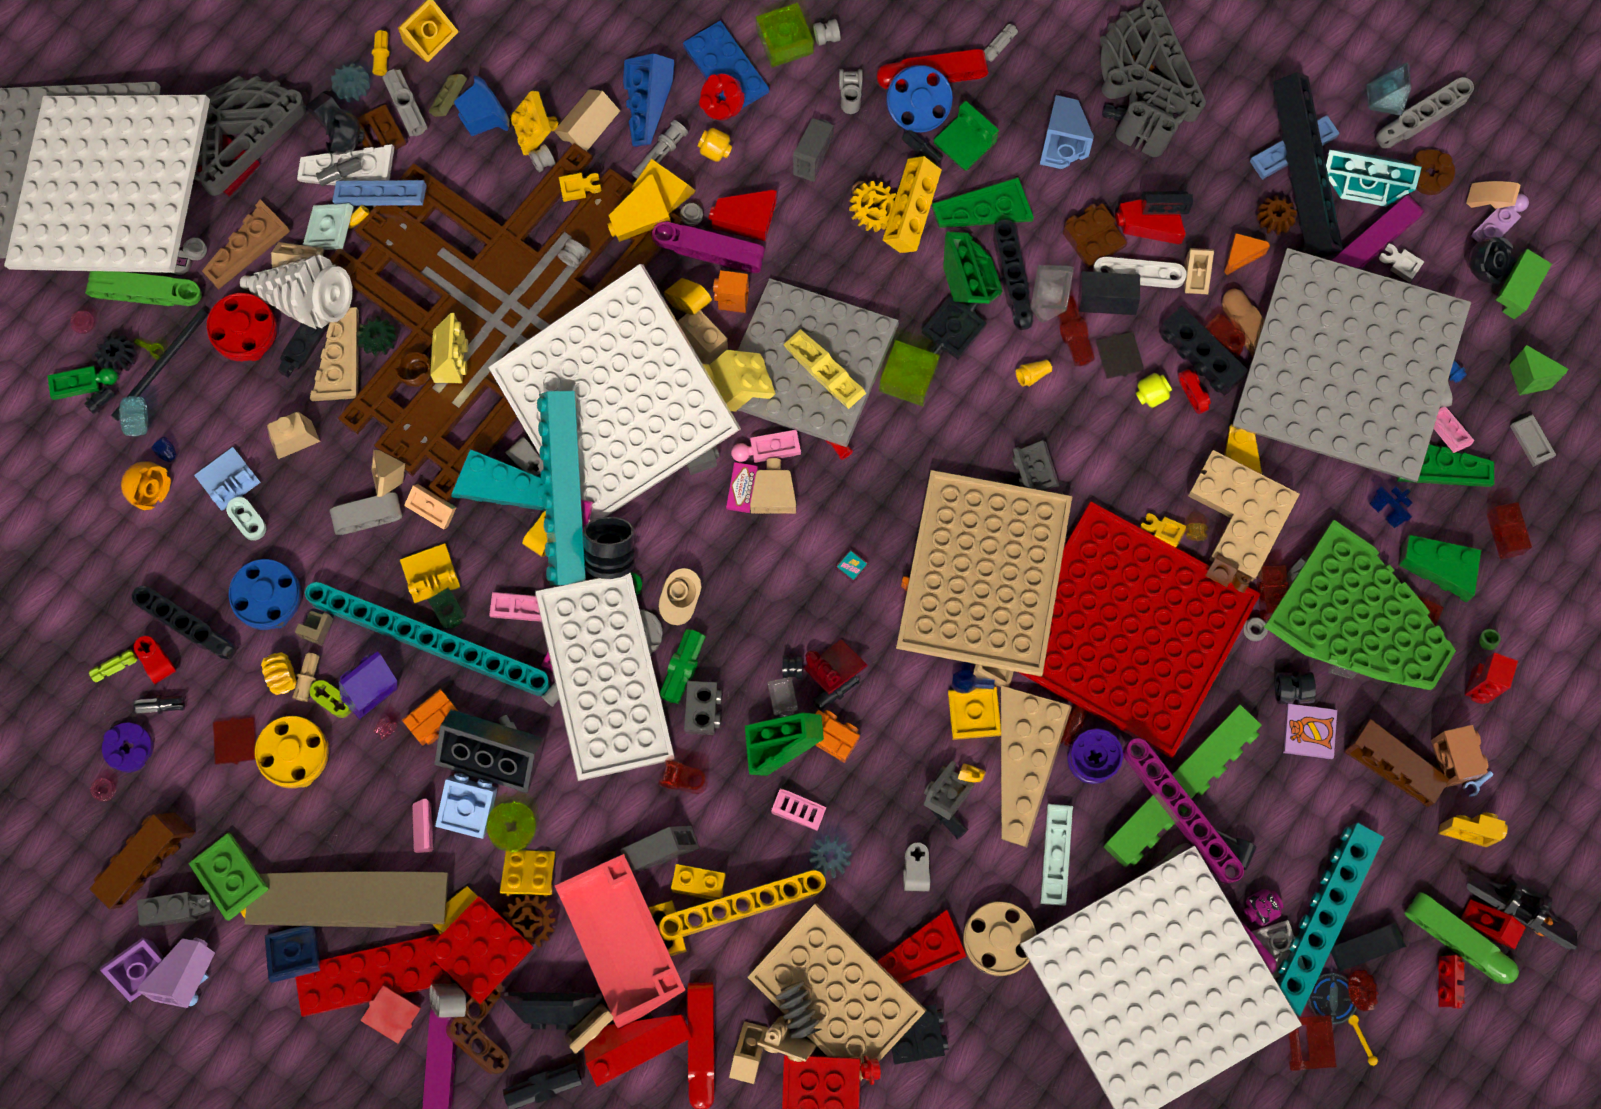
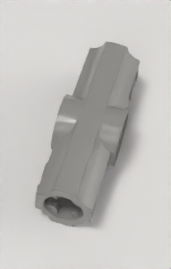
M392 69L386 72L382 77L409 136L423 134L427 129V125L401 70ZM409 101L407 104L401 105L402 102Z

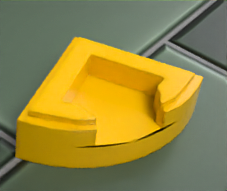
M964 763L958 779L968 782H981L986 772Z

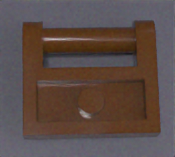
M382 105L357 118L361 129L370 124L381 144L377 148L392 144L394 150L407 145L386 105ZM364 129L362 141L364 148H375Z

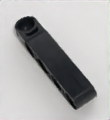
M1000 220L995 225L993 242L1008 307L1011 309L1014 325L1019 330H1027L1032 327L1034 320L1029 299L1030 291L1016 228L1011 221ZM1005 231V232H1007L1009 235H1008V236H1002V235L999 234V232ZM1010 252L1014 256L1006 257L1003 253ZM1010 273H1015V274H1017L1019 277L1016 278V279H1013V278H1010V277L1008 276V274H1010ZM1019 294L1023 297V299L1017 300L1013 297V295Z
M145 585L136 587L133 590L132 601L135 605L204 650H209L221 659L230 660L235 655L236 646L232 641L161 594ZM150 594L149 601L141 603L142 598ZM170 607L169 612L161 616L162 609ZM189 619L188 626L180 629L181 622ZM209 632L206 640L199 641L202 633Z

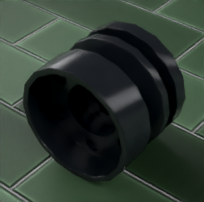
M602 517L590 521L584 527V566L588 573L601 579H615L629 574L634 569V528L631 523L617 517Z

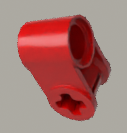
M142 636L135 641L134 651L154 684L176 672L169 657L153 638ZM147 645L150 646V647H149L150 652H148V653L145 652V651H146V648H145V647H146Z

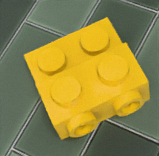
M1484 812L1472 819L1467 816L1456 815V817L1440 824L1438 834L1488 847L1505 838L1508 825L1492 813Z

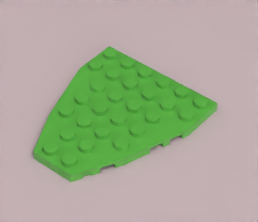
M1333 520L1264 625V628L1306 656L1377 680L1432 690L1456 650L1450 641L1444 637V632L1440 626H1434L1428 617L1430 612L1424 603L1405 582L1400 583L1394 576V569L1390 564L1386 566L1377 556L1379 554L1378 550Z

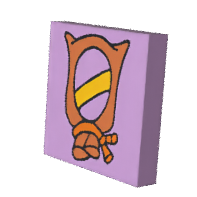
M1288 704L1286 708L1283 753L1333 759L1337 710Z

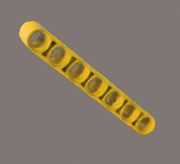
M809 871L665 916L658 925V931L662 939L667 941L675 940L801 901L820 893L825 887V877L819 871ZM808 878H813L817 881V889L808 887ZM785 885L792 886L795 890V895L792 897L787 896L783 891V887ZM760 893H768L771 896V903H763L760 900ZM744 900L748 905L747 911L737 909L736 901ZM720 907L723 909L724 917L721 919L715 918L712 914V908ZM691 914L697 915L700 918V925L692 926L688 922V916ZM673 922L676 925V932L672 934L667 933L664 929V923Z

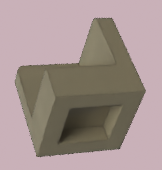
M310 611L305 624H298L295 633L302 639L322 646L333 618L327 613L322 615Z

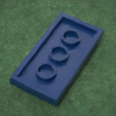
M721 21L683 42L684 49L706 80L713 74H727L735 77L740 82L741 90L744 93L742 108L769 93V87ZM724 91L719 94V98L722 101L726 99Z

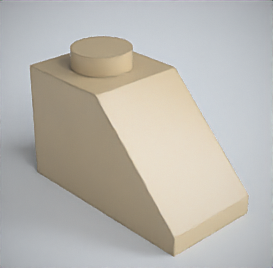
M744 1021L729 1078L754 1084L764 1048L757 1045V1043L768 1031V1027Z

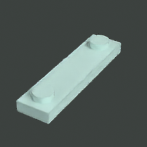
M1047 805L1040 904L1066 906L1073 806Z

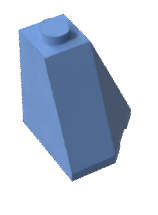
M1056 95L1040 161L1041 165L1063 169L1070 166V163L1077 159L1083 160L1089 157L1094 135L1078 100Z

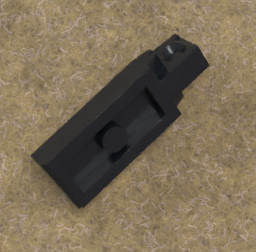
M304 323L299 325L280 357L282 360L278 368L280 374L289 378L295 368L300 369L301 366H305L327 331V326L323 328L315 326L316 329Z

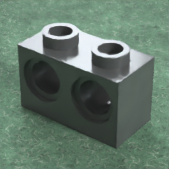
M687 682L684 728L686 734L715 735V728H720V714H716L717 704H721L722 690H718L717 682ZM703 691H707L711 694V698L703 702L698 699V695ZM701 715H706L710 718L708 724L704 726L698 725L696 720Z

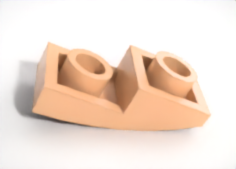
M1503 181L1472 183L1466 204L1471 208L1490 204L1495 209L1514 206L1521 185L1519 183Z

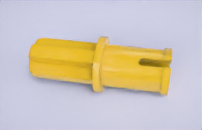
M378 30L375 33L374 49L372 50V55L374 56L372 72L378 76L386 74L387 57L390 55L388 51V33L382 30Z

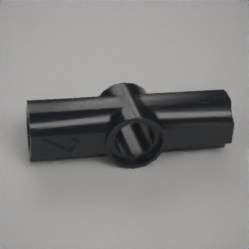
M575 1063L553 1072L546 1071L528 1078V1081L503 1089V1096L508 1109H518L533 1102L540 1103L558 1096V1093L583 1085Z

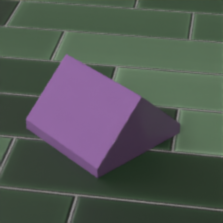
M141 938L100 967V971L131 1002L142 994L137 991L138 987L160 964L164 957L152 940Z

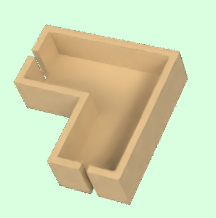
M1212 450L1188 495L1192 499L1231 518L1209 560L1213 562L1217 554H1220L1239 564L1237 571L1252 578L1251 582L1255 580L1300 494Z

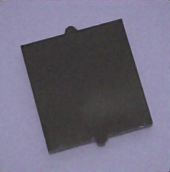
M1133 332L1122 335L1113 334L1112 337L1096 340L1106 379L1118 376L1127 377L1128 374L1144 371Z

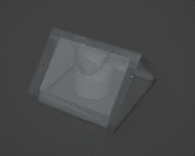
M1038 265L1031 309L1040 322L1044 323L1067 310L1074 267Z

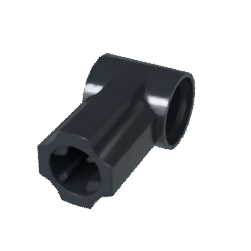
M1216 830L1242 863L1244 870H1247L1257 847L1244 839H1234ZM1212 844L1209 847V851L1219 856L1218 847Z

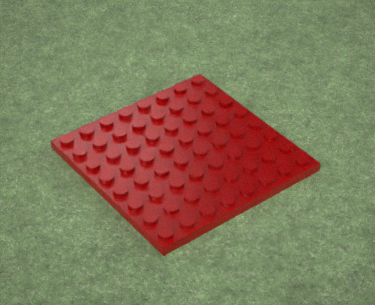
M1090 502L1063 549L1042 676L1018 673L1129 735L1143 739L1149 746L1173 758L1255 606L1260 593L1249 587L1242 593L1235 589L1231 582L1228 587H1225L1208 578L1206 574L1211 566Z

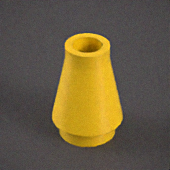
M1047 359L1022 364L1016 369V378L1021 386H1031L1046 374L1052 372V366Z

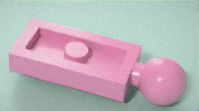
M797 430L750 438L751 446L738 443L731 450L733 459L738 462L746 461L751 455H753L754 463L767 461L769 458L779 459L801 455Z

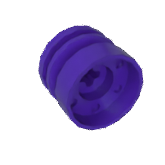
M1101 729L1087 730L1079 735L1069 747L1067 755L1068 766L1072 774L1080 781L1089 784L1103 783L1117 773L1123 760L1122 746L1118 739L1110 732ZM1091 752L1094 755L1098 754L1099 759L1096 761L1097 764H1095L1094 761L1088 760V757L1091 755Z

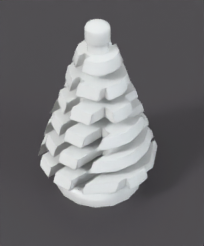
M321 255L310 256L307 259H300L273 269L254 273V276H243L240 279L241 288L250 290L251 294L261 298L265 303L275 306L287 316L316 329L315 326L323 328L328 322H338L349 310L352 300V284L346 270L340 266L332 265L331 260Z

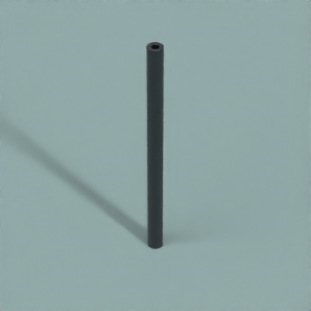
M203 309L199 310L111 414L112 418L116 421L122 418L208 316V313Z

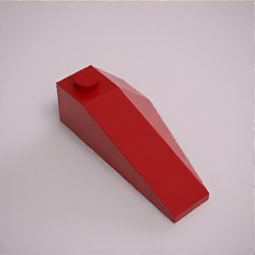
M682 1014L632 1021L620 1028H617L616 1024L606 1025L594 1039L584 1046L586 1065L598 1087L691 1039L693 1036Z

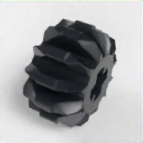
M112 334L110 340L107 337H103L105 343L97 344L99 351L95 352V357L99 359L97 361L98 365L106 369L112 367L114 372L119 375L122 368L125 371H129L128 364H135L133 357L137 356L136 350L133 349L135 346L133 342L129 341L124 335L118 338L116 334Z

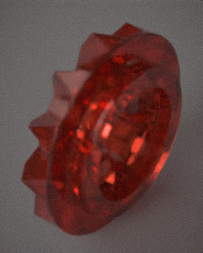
M1366 970L1353 972L1348 981L1350 999L1360 1011L1373 1010L1374 1005L1378 1004L1376 998L1379 995L1376 991L1377 983L1373 982V975H1369Z

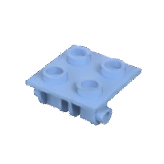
M233 447L194 475L221 511L227 508L230 500L242 497L261 483Z

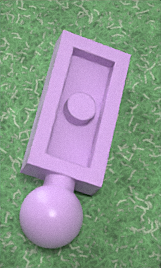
M1518 194L1514 206L1496 209L1471 236L1477 242L1491 237H1503L1521 218L1517 212L1527 209L1529 205L1527 196Z

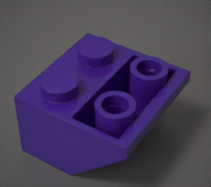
M378 651L372 656L370 654L365 656L357 668L353 671L348 670L341 676L339 681L340 699L361 719L397 690V680Z

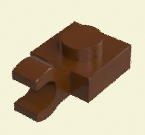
M1217 554L1206 574L1208 578L1225 587H1228L1231 582L1235 589L1242 593L1246 591L1252 579L1250 576L1237 571L1239 564L1220 554Z

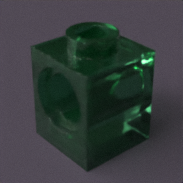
M449 587L427 599L445 629L460 625L463 622L462 619L466 617ZM446 606H453L454 610L451 614H442Z

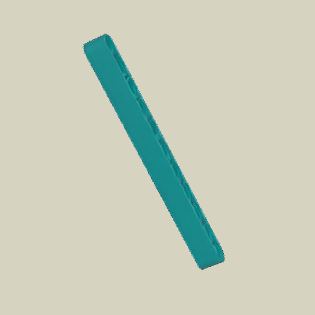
M319 582L309 584L305 590V597L317 609L533 695L542 696L551 687L548 676L542 670ZM323 591V596L319 600H313L316 592ZM345 600V605L342 608H335L337 601ZM362 608H366V615L360 618L357 617V612ZM389 617L387 625L379 626L381 618ZM404 626H411V631L407 635L400 634ZM428 634L434 636L430 643H422L424 636ZM447 644H456L452 652H444ZM470 652L478 653L474 661L466 660ZM500 661V666L496 670L488 669L490 662ZM516 669L522 670L520 678L512 679L510 677L512 671ZM537 678L545 680L544 685L540 688L533 687V682Z

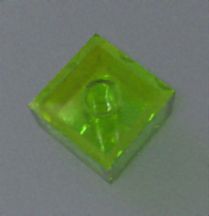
M798 3L756 16V31L771 68L814 54V40Z
M895 340L880 380L879 391L923 406L936 373L940 355Z

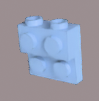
M455 773L454 776H449L445 780L435 827L483 839L486 834L490 813L493 811L498 788L492 786V782L478 779V782L468 780L469 776L466 774Z

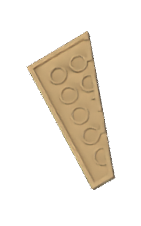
M1001 686L1002 839L1027 848L1072 707Z

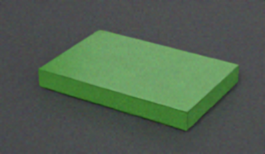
M229 832L188 863L224 918L228 921L269 890L233 835Z

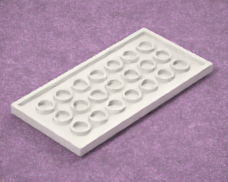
M631 573L621 578H598L536 591L535 595L577 780H586L674 760Z

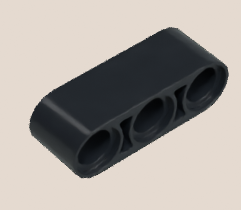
M1394 923L1333 946L1331 955L1340 972L1404 948L1406 945L1397 924Z

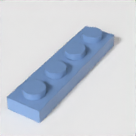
M1328 116L1317 121L1322 146L1337 138L1340 134ZM1282 140L1251 158L1250 163L1262 180L1288 165L1286 161V145Z
M424 180L336 181L332 201L334 204L349 203L352 206L423 205L426 184Z

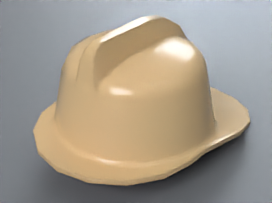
M685 568L677 569L668 576L663 584L659 599V611L663 619L669 624H685L694 613L701 591V582L697 574L692 570Z

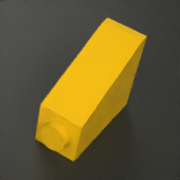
M653 174L647 176L609 215L611 222L607 225L612 237L617 236L620 242L652 230L660 222H671Z

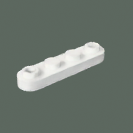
M1113 257L1099 258L1093 268V272H1101V269H1107L1108 273L1140 275V285L1166 288L1182 286L1187 276L1185 268L1177 263ZM1170 275H1175L1177 280H1172Z

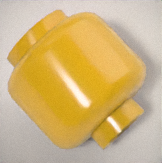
M710 128L708 131L704 130L697 145L700 148L701 155L715 162H719L722 157L727 158L732 149V145L729 144V135L715 128Z

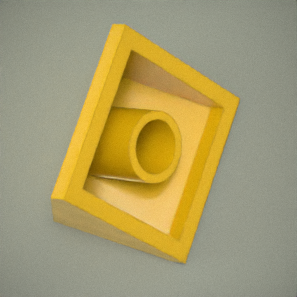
M434 0L423 2L398 27L403 43L426 62H429L458 33V30Z
M653 159L650 160L632 187L634 190L647 176L653 174L668 214L695 193L691 186Z

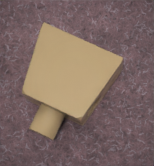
M300 412L281 417L267 425L269 438L278 459L320 442L312 421Z
M767 459L766 470H758L756 472L750 503L751 513L796 514V501L791 473L789 470H781L780 459Z

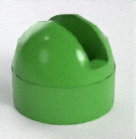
M1484 630L1480 636L1479 644L1485 650H1494L1498 647L1501 636L1495 630Z

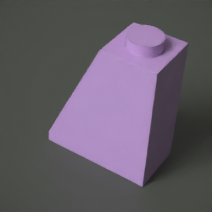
M181 939L140 984L137 991L154 1002L188 1008L215 952L207 947L208 943L202 939Z

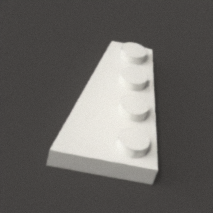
M391 144L380 148L370 147L340 155H330L327 153L301 157L297 180L305 183L320 184L316 177L317 172L334 166L336 162L340 164L358 157L363 166L361 170L345 176L344 180H335L327 185L335 186L336 181H389L394 146Z

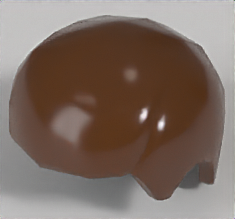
M411 352L399 359L398 368H395L394 372L402 383L410 387H419L425 384L431 376V360L421 352Z

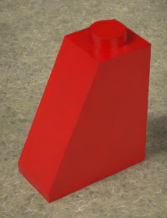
M768 190L718 198L716 206H712L709 213V219L712 220V228L766 241L777 203V191Z
M1142 199L1121 203L1118 212L1115 214L1117 226H1121L1123 234L1173 244H1182L1186 235L1180 214L1142 215Z

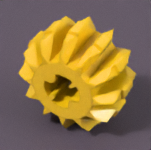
M282 652L268 655L269 657L263 658L261 664L262 673L264 674L267 687L270 688L273 694H285L295 689L297 683L296 675L291 661L286 654Z

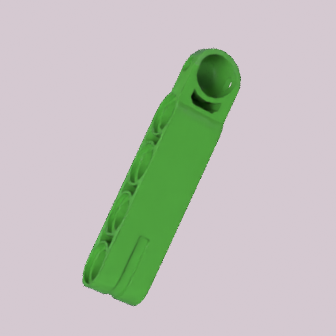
M90 271L89 282L86 287V294L94 298L174 306L175 304L192 306L197 304L202 297L199 286L191 280L119 271Z
M1418 892L1412 904L1404 912L1411 921L1495 982L1509 984L1517 979L1519 969L1512 959L1503 954L1496 945L1424 893Z

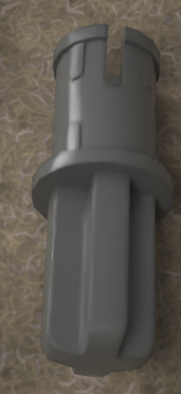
M355 157L340 164L334 163V166L317 172L316 177L323 187L335 180H344L345 176L361 170L363 166L360 159Z

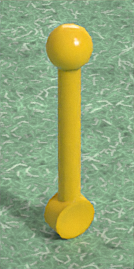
M1350 1015L1347 1021L1350 1025H1353L1368 1055V1063L1374 1066L1378 1063V1059L1376 1056H1373L1360 1030L1358 1017Z

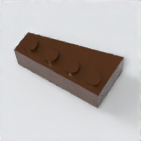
M1371 719L1357 730L1344 753L1427 807L1435 804L1450 780L1441 769L1430 765L1421 756L1413 752Z
M177 813L149 815L142 822L143 827L139 832L134 833L128 838L126 847L111 858V864L108 868L101 871L94 878L95 883L89 890L109 910L121 908L145 884L143 879L155 874L162 867L160 862L168 856L174 855L180 849L177 844L184 837L190 839L196 833Z

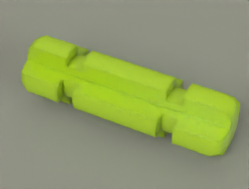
M127 650L122 653V656H116L102 663L101 667L98 668L96 666L90 669V677L94 682H99L104 679L105 675L110 676L124 669L125 665L128 664L130 666L135 663L137 658L132 650Z

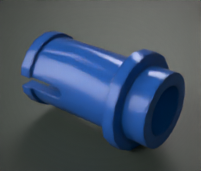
M1455 360L1451 368L1449 380L1458 383L1467 374L1465 373L1466 369L1464 367L1461 368Z

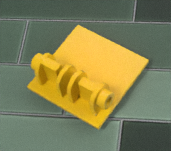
M446 544L400 559L408 583L407 586L414 603L460 588Z
M506 850L500 893H506L507 896H510V894H521L522 896L529 894L531 897L533 894L544 895V897L552 895L553 885L551 884L555 852Z

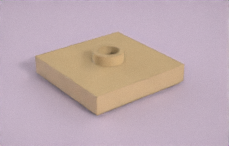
M600 1003L565 1036L569 1047L575 1053L580 1051L613 1019V1015L603 1003Z

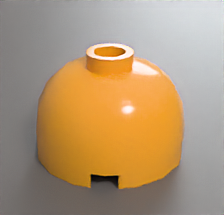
M149 461L137 462L131 465L122 477L121 490L123 496L130 504L139 509L151 510L155 508L152 505L156 504L158 499L159 502H162L169 492L171 480L167 476L166 472L168 471Z

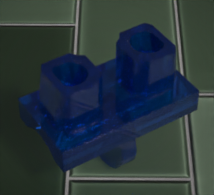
M1381 486L1376 491L1377 494L1370 502V505L1378 513L1387 504L1395 510L1385 519L1395 529L1404 521L1408 522L1412 518L1399 504L1401 501L1407 507L1413 504L1407 497L1411 490L1407 488L1402 492L1395 486L1391 490L1397 497L1395 500Z

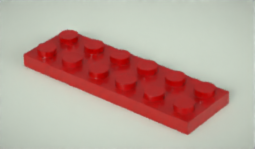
M441 934L320 960L321 971L295 977L301 1016L306 1017L368 1003L370 1000L375 999L383 985H386L400 995L430 989L431 984H452L451 977L425 953Z

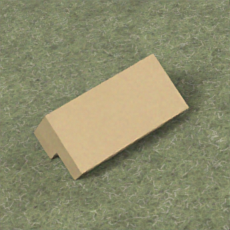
M588 90L554 131L563 141H568L572 145L575 143L587 152L620 110L603 91Z

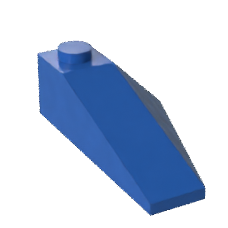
M653 53L624 61L623 85L624 89L628 90L629 99L626 101V106L631 110L629 126L632 146L634 147L651 145L673 82L674 59Z

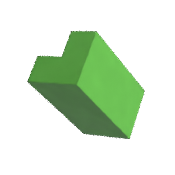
M1529 249L1522 252L1495 299L1505 305L1502 312L1513 319L1524 313L1552 264Z

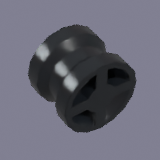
M783 655V680H788L790 677L802 680V655H797L795 658Z

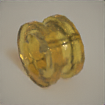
M1192 523L1186 526V529L1189 531L1186 534L1187 539L1202 541L1208 538V535L1205 533L1208 530L1207 525Z

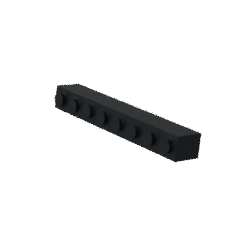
M1295 72L1273 82V95L1278 105L1279 111L1277 115L1282 125V140L1287 150L1286 161L1290 166V181L1295 191V205L1300 216L1299 226L1305 241L1303 247L1307 254L1323 258L1343 251L1309 77Z

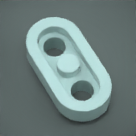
M242 497L230 500L226 508L227 514L242 534L249 540L262 538L266 532V524L252 505ZM240 508H244V512L242 514H237V511ZM253 526H258L256 532H251Z

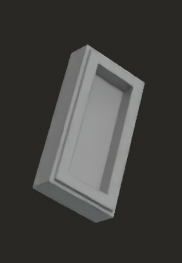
M1534 415L1521 419L1510 426L1533 467L1556 456Z

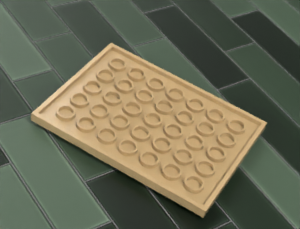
M931 470L896 649L1042 676L1072 496Z

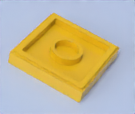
M997 687L948 690L952 740L1001 736Z

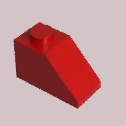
M1470 900L1460 919L1478 933L1513 949L1516 948L1526 928L1512 915Z

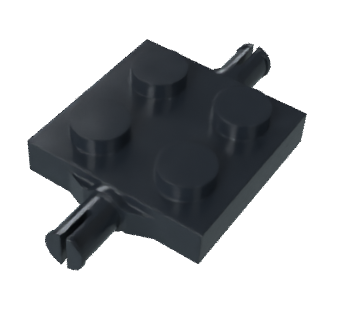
M950 296L922 329L921 333L934 343L926 353L927 356L935 359L938 353L943 350L959 360L987 325L975 313V309L981 303L969 302L968 305L955 302Z

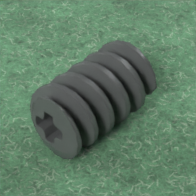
M804 981L780 989L781 992L776 996V1000L785 1001L779 1008L788 1009L783 1018L792 1019L787 1028L796 1029L791 1038H802L822 1030V1028H814L819 1023V1019H810L815 1013V1009H807L812 1001L811 999H803L808 994V991L799 990Z

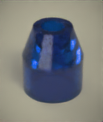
M162 437L151 447L160 459L168 463L177 457L174 445L167 437Z

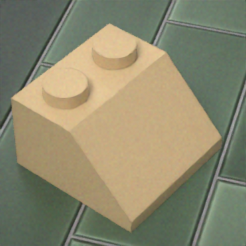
M701 310L695 315L687 313L678 321L679 326L702 364H710L728 349L727 338Z

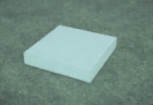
M349 203L313 205L303 246L324 248V250L343 249L353 206Z

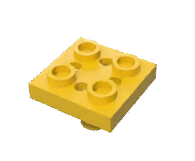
M530 91L511 115V122L515 128L518 144L523 155H529L530 151H535L548 134L558 127L556 117L546 116L538 91Z

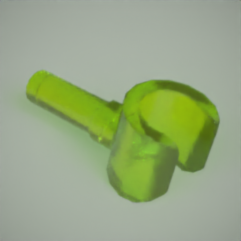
M138 338L134 341L135 344L148 350L156 360L160 358L157 354L153 353L156 349H161L165 352L163 346L159 343L151 345Z

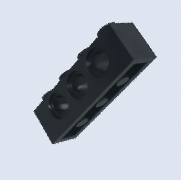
M1183 306L1162 323L1159 330L1161 338L1166 343H1171L1177 349L1178 355L1182 359L1188 360L1193 365L1195 372L1200 376H1204L1216 392L1222 393L1225 396L1245 378L1249 370ZM1186 333L1190 336V339H1183L1180 334ZM1202 349L1207 355H1199L1196 350ZM1213 366H1220L1223 372H1217Z

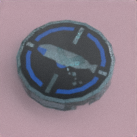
M1335 973L1323 974L1318 977L1307 1001V1006L1320 1022L1330 1025L1341 1024L1349 1020L1356 1012L1358 995L1352 982L1344 976Z

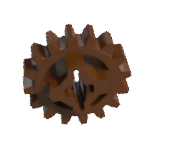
M525 895V901L520 897L515 898L517 904L509 903L507 906L510 912H503L502 914L507 917L506 922L513 928H519L523 932L524 939L532 946L533 943L538 947L543 946L541 940L549 941L551 938L548 932H555L556 930L551 927V923L556 922L557 919L550 917V914L555 910H547L548 901L539 903L540 896H536L533 901L530 895ZM534 906L539 908L544 916L540 917L535 912ZM523 907L522 914L518 918H514L517 910ZM528 915L530 919H534V921H540L538 923L530 925V929L528 925H524V923H518L528 919ZM540 926H545L542 933L535 938L536 930Z

